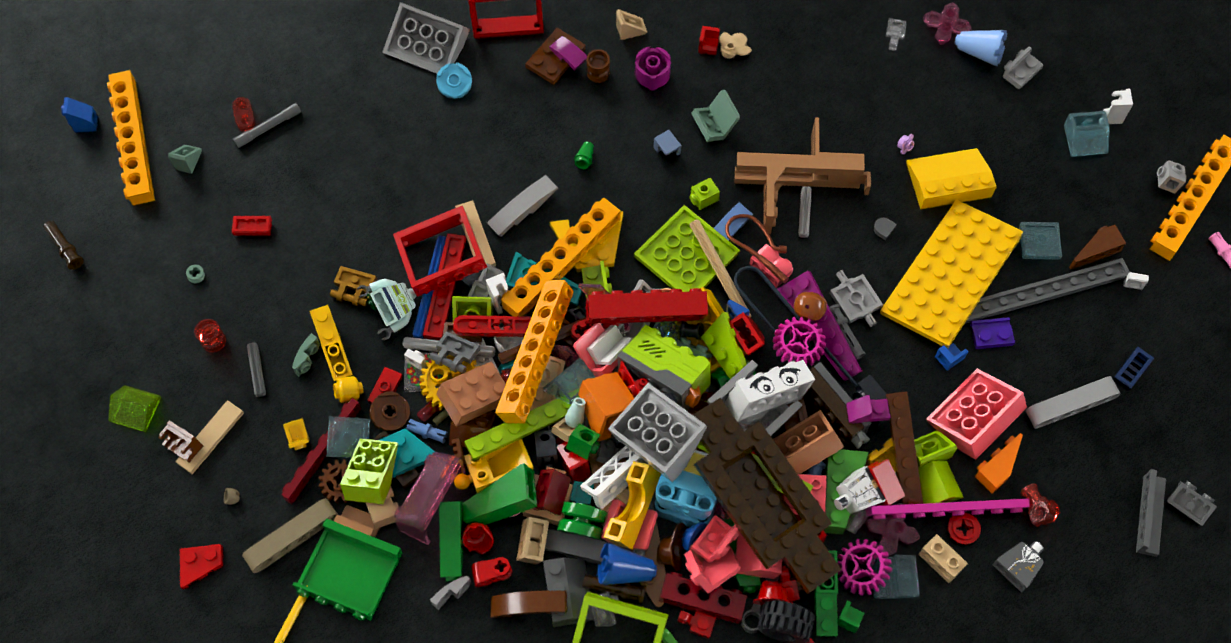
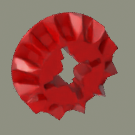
M969 513L952 516L948 522L947 529L950 538H953L957 543L965 545L974 543L981 532L978 520ZM962 523L964 524L965 528L970 529L966 531L965 536L963 534V531L958 529L962 526Z

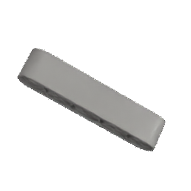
M1108 376L1034 404L1027 408L1025 412L1036 429L1113 400L1121 393L1112 377Z

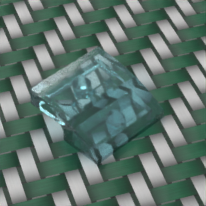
M916 555L887 557L886 559H891L892 564L888 565L892 568V572L886 573L890 576V580L883 579L886 586L882 587L879 584V592H876L874 589V599L918 597ZM876 558L875 564L872 567L876 574L880 570V560Z

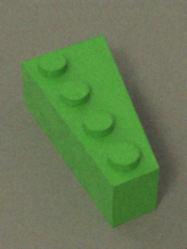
M840 449L837 453L825 458V514L832 522L830 526L824 529L825 533L843 534L850 513L846 508L843 510L836 508L834 500L840 497L836 488L854 471L865 466L869 452Z

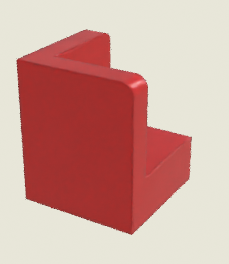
M702 26L699 53L716 55L720 34L719 28Z

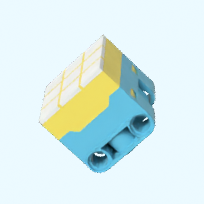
M695 450L686 468L674 482H671L664 475H660L656 487L654 507L658 517L677 524L682 522L688 527L700 523L698 519H707L705 521L706 524L710 522L718 499L694 466L697 461L707 456V453Z

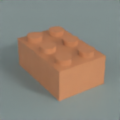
M491 361L441 383L436 395L457 427L496 409L506 383Z
M821 410L773 439L797 474H802L844 447Z

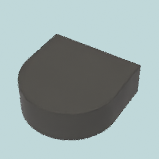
M879 218L875 222L874 232L886 240L897 224L888 218Z

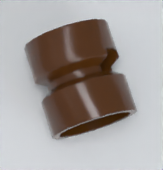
M599 49L591 51L587 56V75L593 82H604L610 75L609 55Z

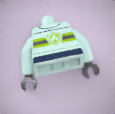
M381 279L370 283L368 287L360 285L357 290H365V294L360 295L359 298L366 297L368 292L372 291L370 295L385 325H390L389 328H382L378 331V334L382 331L387 333L386 337L382 338V340L389 339L393 331L395 333L408 324L412 315L411 310L416 305L413 300L416 298V294L412 288L407 289L404 283L397 284L396 281Z

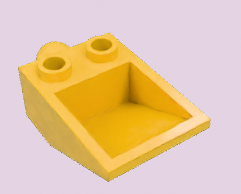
M519 439L474 461L470 454L465 455L464 459L469 475L458 474L454 479V484L458 489L464 490L473 482L476 492L479 493L522 463H525L532 470L534 468L522 439Z

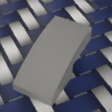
M487 264L488 268L483 269L479 279L475 280L467 297H489L486 280L504 272Z
M464 576L447 584L430 599L432 605L439 610L452 594L459 599L472 584L470 578Z

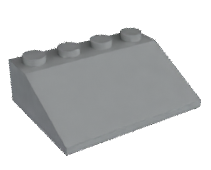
M400 2L382 53L438 73L446 64L455 63L464 47L470 29Z
M647 383L608 429L618 441L671 482H674L689 463L707 426Z

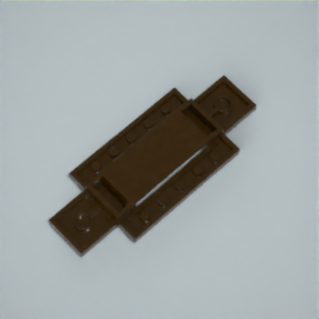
M721 398L693 414L694 417L707 426L700 441L709 453L697 461L694 466L766 570L783 559L807 594L842 570L817 535L830 526L832 522L762 423L759 421L744 431ZM754 451L758 458L761 460L765 468L768 470V472L773 477L777 485L780 487L784 495L787 497L789 502L792 504L796 512L801 517L800 521L789 508L785 500L782 498L778 490L770 481V479L763 471L759 463L756 461L754 456L751 454V452Z

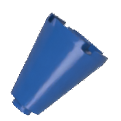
M611 543L604 544L600 553V558H603L602 564H598L599 583L613 585L646 582L656 577L657 565H654L653 560Z

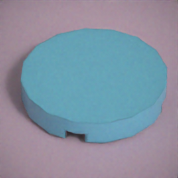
M459 63L446 64L437 73L436 83L439 91L448 98L456 99L463 97L471 89L472 78L470 71Z

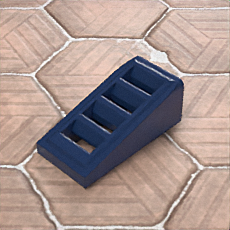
M1137 347L1114 378L1131 389L1154 360V357ZM1137 356L1138 358H1140L1141 360H1143L1145 363H1144V364L1140 363L1138 360L1135 359V357ZM1131 362L1135 363V364L1138 365L1141 369L1138 370L1137 368H1135L1134 366H1132L1130 363H1131ZM1126 368H1130L1137 374L1134 376L1133 374L1128 372ZM1123 373L1126 374L1128 377L1132 379V381L1129 382L1121 375Z

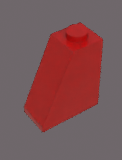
M744 312L729 321L731 329L734 328L736 338L747 355H750L765 344V337L757 324Z

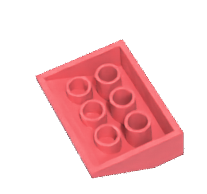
M977 368L926 421L955 443L960 451L976 460L1027 408L1023 392Z

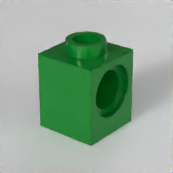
M579 423L570 434L566 449L587 460L591 454L595 455L600 447V443H598L600 434Z

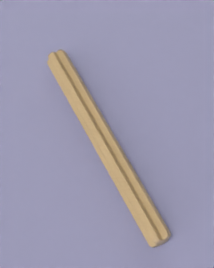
M699 220L692 221L689 226L729 299L747 308Z

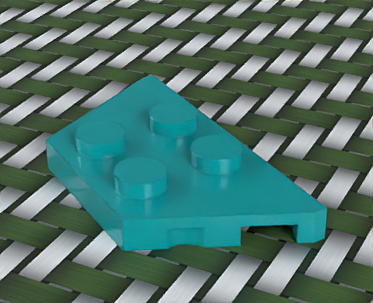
M406 428L380 439V441L398 442L392 478L439 458L434 450Z

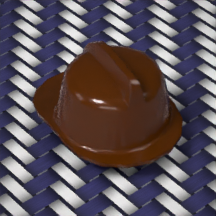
M678 523L673 535L662 539L657 549V562L673 566L676 571L681 568L684 553L681 543L683 533L686 530L684 523Z

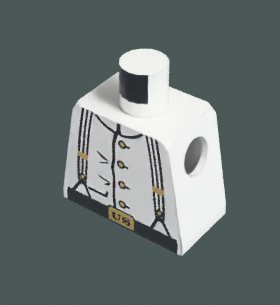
M868 466L854 471L836 488L840 497L834 500V504L838 510L846 508L849 513H853L882 503L886 499Z

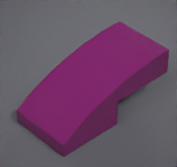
M563 36L549 46L552 52L560 60L564 59L574 71L587 60V56L575 44Z

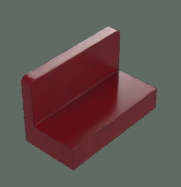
M555 469L541 470L536 485L537 507L532 509L535 511L547 510L556 516H560L571 478Z

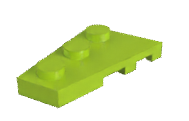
M723 312L701 338L731 379L747 363L741 348L737 346L734 338L736 336L734 328L731 329L728 319H730L728 312Z

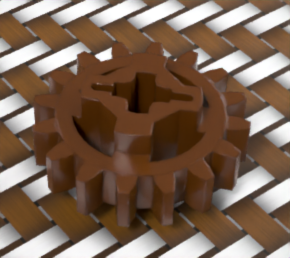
M343 459L342 464H339L338 460H335V465L327 464L328 470L322 469L324 476H319V480L322 483L318 485L320 489H323V496H327L329 501L334 498L337 504L340 502V499L347 503L341 486L337 483H341L348 467L347 461ZM328 485L334 487V492L329 489Z

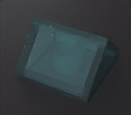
M579 358L545 385L543 391L571 405L574 399L579 397L578 393L582 381L587 378H594L595 375Z

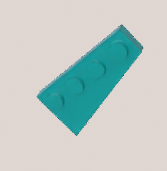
M516 252L506 278L508 288L512 289L516 281L521 277L523 278L528 273L529 268L537 263L522 257L520 253ZM545 269V270H544V272H550V271H551V270H549V269ZM563 277L561 280H565L574 291L569 305L576 307L578 306L583 288ZM536 281L531 283V285L539 284V282Z

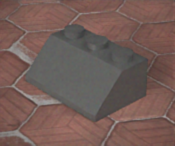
M558 558L543 561L548 591H567V612L551 614L553 627L578 623L584 596L587 592H590L589 588L582 587L585 574H587L585 560ZM591 605L589 606L585 622L594 621Z

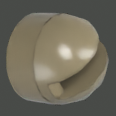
M226 488L224 504H236L240 500V493L236 489Z

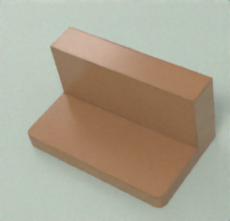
M348 505L345 506L342 515H336L334 522L372 537H376L379 528L375 529L370 513Z

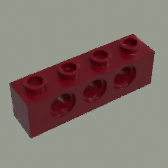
M676 572L666 573L659 602L694 612L699 611L739 624L747 595H743L742 591L736 589L725 590L720 585L718 588L707 593L701 585L696 586L692 579L683 578V575ZM678 588H687L688 594L681 595L678 592ZM698 593H706L708 596V600H700L698 597ZM725 598L728 601V606H721L718 599Z

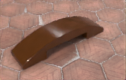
M526 591L491 597V618L511 617V615L567 612V591Z

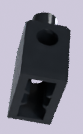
M550 426L534 432L539 474L541 470H546L547 466L559 469L555 434L551 432Z

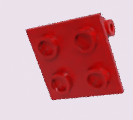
M620 362L618 374L635 398L649 381L645 378L634 381L624 362Z

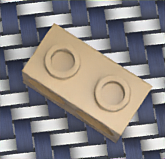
M533 517L523 520L517 561L538 564L543 561L549 521Z
M937 534L919 553L948 583L968 564Z

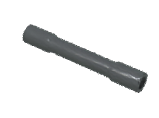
M294 103L253 129L233 138L237 147L240 148L281 122L301 113V110L297 103Z

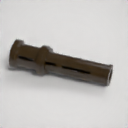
M54 221L46 222L43 227L58 247L59 255L65 259L67 267L71 270L79 268L84 260L76 253L75 246L68 243Z
M585 574L582 585L585 588L619 595L623 600L626 598L636 600L640 604L643 603L646 590L645 585L640 587L630 583L603 585L598 582V577Z

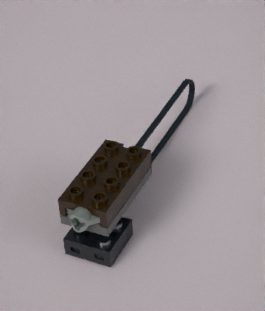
M745 266L736 272L734 277L736 289L773 333H775L774 327L737 283L738 275L745 270L757 272L793 315L800 320L793 307L761 270L753 266ZM825 347L824 351L856 387L852 397L853 400L821 362L810 369L815 380L803 398L811 405L810 408L814 414L820 410L822 411L841 443L847 449L852 445L858 449L862 444L870 441L866 435L870 424L874 423L878 427L885 421L849 423L846 404L866 395H870V400L886 399V392L871 375L857 384L827 347Z

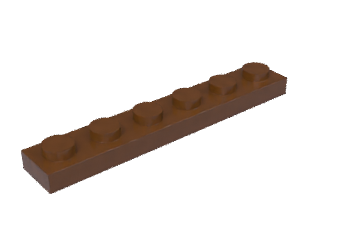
M904 391L886 394L897 477L905 494L901 498V505L923 504L908 393Z

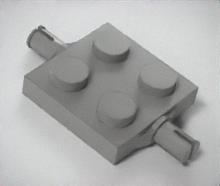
M843 270L837 272L836 276L841 281V284L830 290V295L835 303L840 305V310L848 318L849 324L858 319L865 318L870 327L874 326L877 322L871 314L882 308L883 304L865 276L862 274L856 278L848 279Z

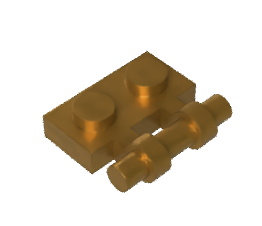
M340 266L334 280V284L339 286V290L332 289L330 297H334L341 302L344 300L352 302V305L367 306L368 299L359 298L360 295L365 294V290H357L360 285L370 286V283L376 282L377 277ZM347 289L356 291L354 295L346 293Z

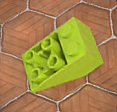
M360 438L340 483L345 500L384 505L391 486L398 442Z

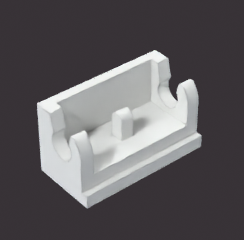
M1130 89L1114 91L1112 93V96L1120 97L1118 100L1111 102L1110 108L1103 110L1102 113L1106 115L1102 118V124L1123 123L1133 106Z
M504 273L486 280L489 297H491L492 304L498 315L503 313L500 306L501 298L508 291Z

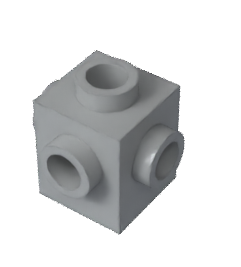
M1168 160L1157 171L1159 188L1176 193L1186 183L1185 166Z

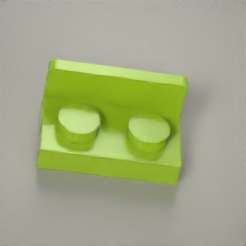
M600 261V266L581 268L586 299L594 291H603V294H611V283H607V278H610L609 268L604 266V261Z

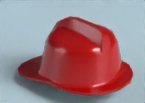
M763 581L758 598L753 600V603L763 605L764 602L773 600L789 602L786 588L772 581Z

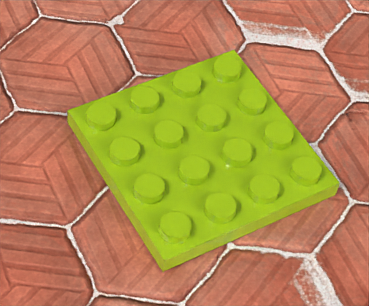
M685 205L634 253V257L672 289H682V292H689V289L705 288L717 277L689 226L692 221H700L725 268L740 254V249Z

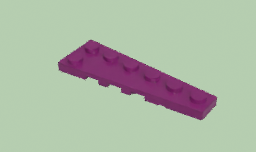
M811 271L804 272L777 289L793 309L796 297L802 292H814L823 296ZM827 304L824 316L818 321H811L810 324L817 323L816 329L822 328L823 332L821 335L826 337L824 342H826L827 349L850 376L853 377L862 372ZM824 351V355L827 357V359L838 372V374L841 376V378L845 381L848 380L844 373L839 369V367Z

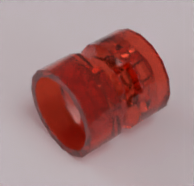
M205 319L196 325L194 333L204 350L217 352L224 347L226 337L216 321Z

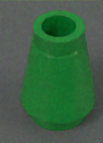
M584 142L574 157L575 165L580 169H587L592 164L594 145L591 142Z

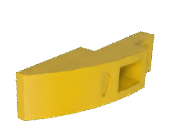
M325 305L311 310L310 314L334 382L338 378L352 376L353 374L329 306Z

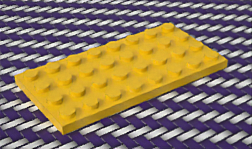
M956 200L883 305L880 314L941 346L945 345L949 348L1023 236V231Z

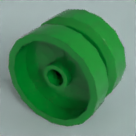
M564 502L562 513L573 518V520L560 519L557 530L601 540L602 528L591 523H604L607 512L587 504Z

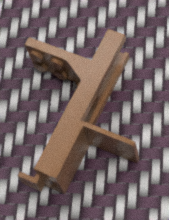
M815 118L811 134V155L737 152L735 183L764 185L763 226L771 234L772 227L776 226L778 215L776 202L778 190L782 185L859 188L860 184H864V195H868L871 188V172H864V154L819 152V118Z

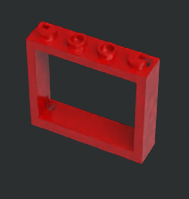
M468 0L474 38L544 33L541 0H536L537 15L478 19L475 2L502 0ZM534 24H539L540 27L535 28Z
M463 205L393 234L411 287L417 297L488 268ZM464 223L476 256L416 280L405 247Z

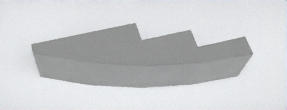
M546 175L511 200L487 223L502 237L514 224L518 225L529 213L533 214L558 187Z

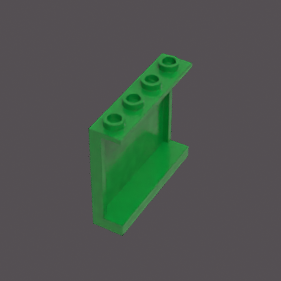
M326 518L322 525L324 531L298 583H293L297 591L296 593L305 598H308V596L314 597L316 602L325 606L327 603L331 604L339 612L353 613L352 616L364 621V619H368L371 621L402 556L401 548Z

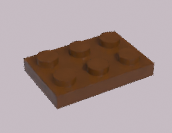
M559 28L553 31L525 63L527 69L553 85L570 66L564 59L560 60L549 46L563 36L575 44L582 52L585 50L584 43Z

